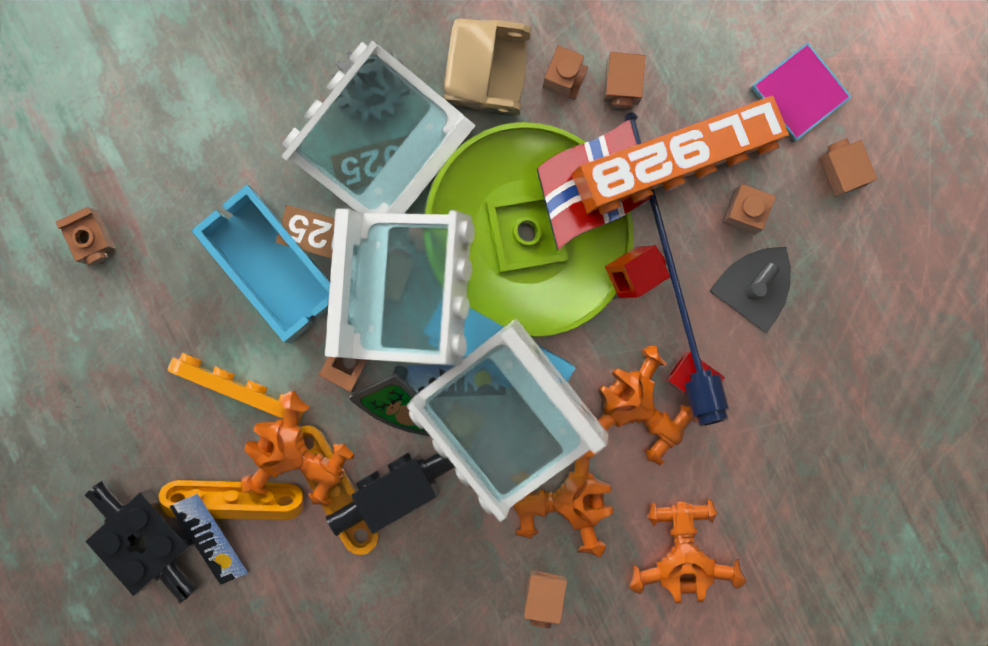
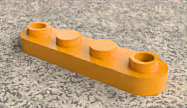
M182 353L180 358L172 357L167 371L284 419L286 408L282 407L281 397L285 394L281 393L280 397L276 398L267 394L268 387L260 383L248 380L246 385L233 380L234 373L215 366L213 371L200 366L202 360ZM300 412L297 424H300L304 412Z
M301 426L303 427V438L309 436L314 441V446L309 451L317 455L321 453L324 457L331 459L334 452L323 433L315 426ZM343 470L341 483L334 489H331L327 497L331 500V504L329 506L321 505L326 515L336 512L353 501L350 495L356 489L345 470ZM304 475L306 481L308 482L309 486L314 492L318 483L313 480L307 479L306 475ZM363 520L340 533L339 537L348 551L353 554L364 555L371 552L377 545L379 531L372 534ZM356 530H366L368 539L366 541L357 540L355 536Z
M175 480L164 485L159 492L161 508L170 517H176L169 507L170 505L195 494L199 495L215 519L291 520L300 515L304 508L301 489L291 483H266L265 486L268 488L266 497L255 493H243L241 482Z

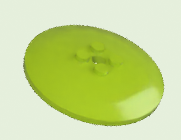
M519 122L490 128L462 144L447 159L435 177L426 202L425 214L449 215L450 211H459L472 216L475 235L473 242L470 244L469 260L472 264V275L467 282L466 295L469 307L503 327L517 318L531 337H544L563 333L584 324L601 312L612 300L616 291L604 266L633 249L634 224L631 211L621 219L577 236L557 251L537 168L558 153L586 142L572 133L551 125ZM520 223H527L533 228L534 238L532 241L527 242L519 237L518 226ZM424 228L428 257L434 273L444 289L448 229Z

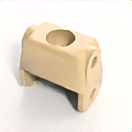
M454 20L449 44L443 98L452 106L472 108L486 113L507 116L520 115L521 104L519 101L526 73L525 41L530 40L531 27L524 23L501 20Z

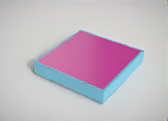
M808 42L751 87L760 100L772 95L774 96L788 130V136L793 142L797 141L852 98Z

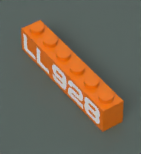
M772 95L580 165L571 175L587 214L599 210L600 214L604 215L621 208L620 202L632 198L633 203L653 196L652 190L664 186L665 191L679 187L686 183L684 178L695 174L697 179H701L717 172V165L727 162L728 167H733L749 159L747 154L758 151L759 156L770 153L780 148L778 142L787 137L789 133Z

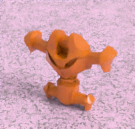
M651 345L642 349V356L646 359L639 372L634 370L629 373L616 368L612 372V375L616 378L609 388L601 385L598 389L602 399V410L605 414L597 420L606 431L614 424L619 428L628 423L633 424L636 422L640 424L642 422L646 429H648L647 433L658 438L650 450H645L647 460L661 466L665 463L661 459L669 448H673L682 442L685 428L691 421L697 423L698 419L693 418L690 406L681 405V412L673 421L669 418L666 411L659 412L657 408H654L655 404L652 400L654 399L653 388L655 382L651 378L658 365L666 366L668 364L660 356L657 346Z
M296 391L287 392L281 397L282 407L286 408L284 419H279L275 422L257 423L253 428V431L260 436L259 441H248L244 450L259 469L254 475L242 478L241 489L243 493H255L266 497L268 488L265 484L271 476L277 478L285 472L300 469L301 472H304L307 479L318 483L315 491L308 494L312 504L329 506L331 500L327 497L331 489H334L341 483L344 470L342 467L347 459H354V453L348 449L345 443L333 444L334 453L331 459L324 457L321 453L317 455L310 452L303 440V427L297 425L300 412H305L310 406L301 400Z
M589 450L575 460L574 472H569V476L565 478V482L561 484V488L556 489L555 493L553 491L548 493V491L545 492V489H541L539 492H531L513 505L520 519V529L515 530L517 536L531 539L539 533L534 526V515L547 517L549 512L554 513L556 511L569 521L574 530L579 529L583 545L579 546L577 553H590L599 558L603 555L606 544L601 540H597L593 527L597 526L601 519L612 515L614 512L613 506L604 505L603 493L612 492L611 485L598 480L593 473L588 472L590 457L592 458L597 453L594 454ZM523 469L518 473L511 474L510 480L516 481L517 486L532 475V473Z
M707 499V505L692 506V504L686 501H679L671 505V507L656 508V502L650 504L647 518L651 521L653 527L657 522L672 521L673 529L670 530V535H673L672 538H674L673 543H675V546L672 547L671 552L667 553L666 557L656 562V568L640 572L638 566L633 565V577L628 587L634 593L641 594L645 589V585L660 582L661 586L670 590L675 603L679 604L682 603L681 594L696 593L697 603L704 602L707 589L714 584L715 579L731 581V585L735 589L741 588L746 584L747 580L741 571L739 559L734 561L733 567L715 564L716 559H711L709 555L704 554L703 550H699L697 545H694V537L698 532L697 528H694L693 520L709 519L713 523L718 514L712 500Z

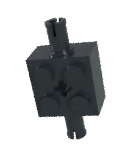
M408 452L388 464L387 466L390 471L380 476L377 470L355 483L358 490L350 495L353 501L336 512L327 515V523L332 532L338 536L343 531L364 520L371 533L374 534L435 499L440 493L435 479L455 468L454 464L448 457L444 458L439 453L424 460L420 454L412 458Z
M103 480L93 486L92 491L89 490L85 494V497L106 518L104 520L105 524L85 542L133 596L158 580L168 588L179 604L198 589L177 566L179 563L178 559L192 548L194 544L177 517H170L165 514L161 508L159 497L152 489L140 492L130 502L124 504L107 487ZM142 535L146 538L143 548L138 544L139 537Z

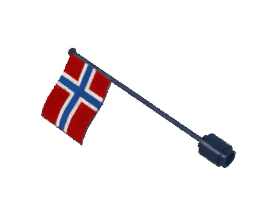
M631 112L626 114L624 123L605 135L562 151L537 168L556 249L558 251L566 243L583 233L621 219L650 200L696 373L690 375L691 381L684 384L694 419H698L699 426L719 423L728 419L726 411L729 410L721 376L712 375L711 370L703 371L654 189L652 190L653 196L633 203L632 198L620 202L621 208L610 213L601 215L599 210L587 214L571 175L580 165L641 143L635 121L638 119V116Z

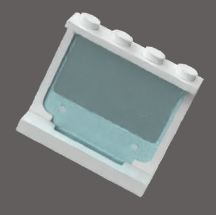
M372 40L368 46L361 42L349 57V60L354 63L346 74L339 70L326 88L331 91L330 95L323 103L316 99L305 113L304 117L309 120L301 131L294 127L281 145L286 150L281 157L286 161L290 158L357 212L405 214L439 172L447 159L472 131L475 124L375 41Z
M336 209L325 356L462 366V357H464L467 348L464 336V323L469 314V301L466 297L467 282L472 275L469 252L470 244L473 242L475 235L472 216L459 211H450L449 215L360 213L350 209Z
M517 318L463 358L462 366L454 365L416 394L407 405L410 410V418L414 424L428 432L433 438L432 443L436 451L442 457L449 458L456 467L455 471L460 481L475 490L479 495L478 499L482 508L488 514H494L500 522L506 518L510 507L586 452L591 450L595 454L607 445L609 436Z

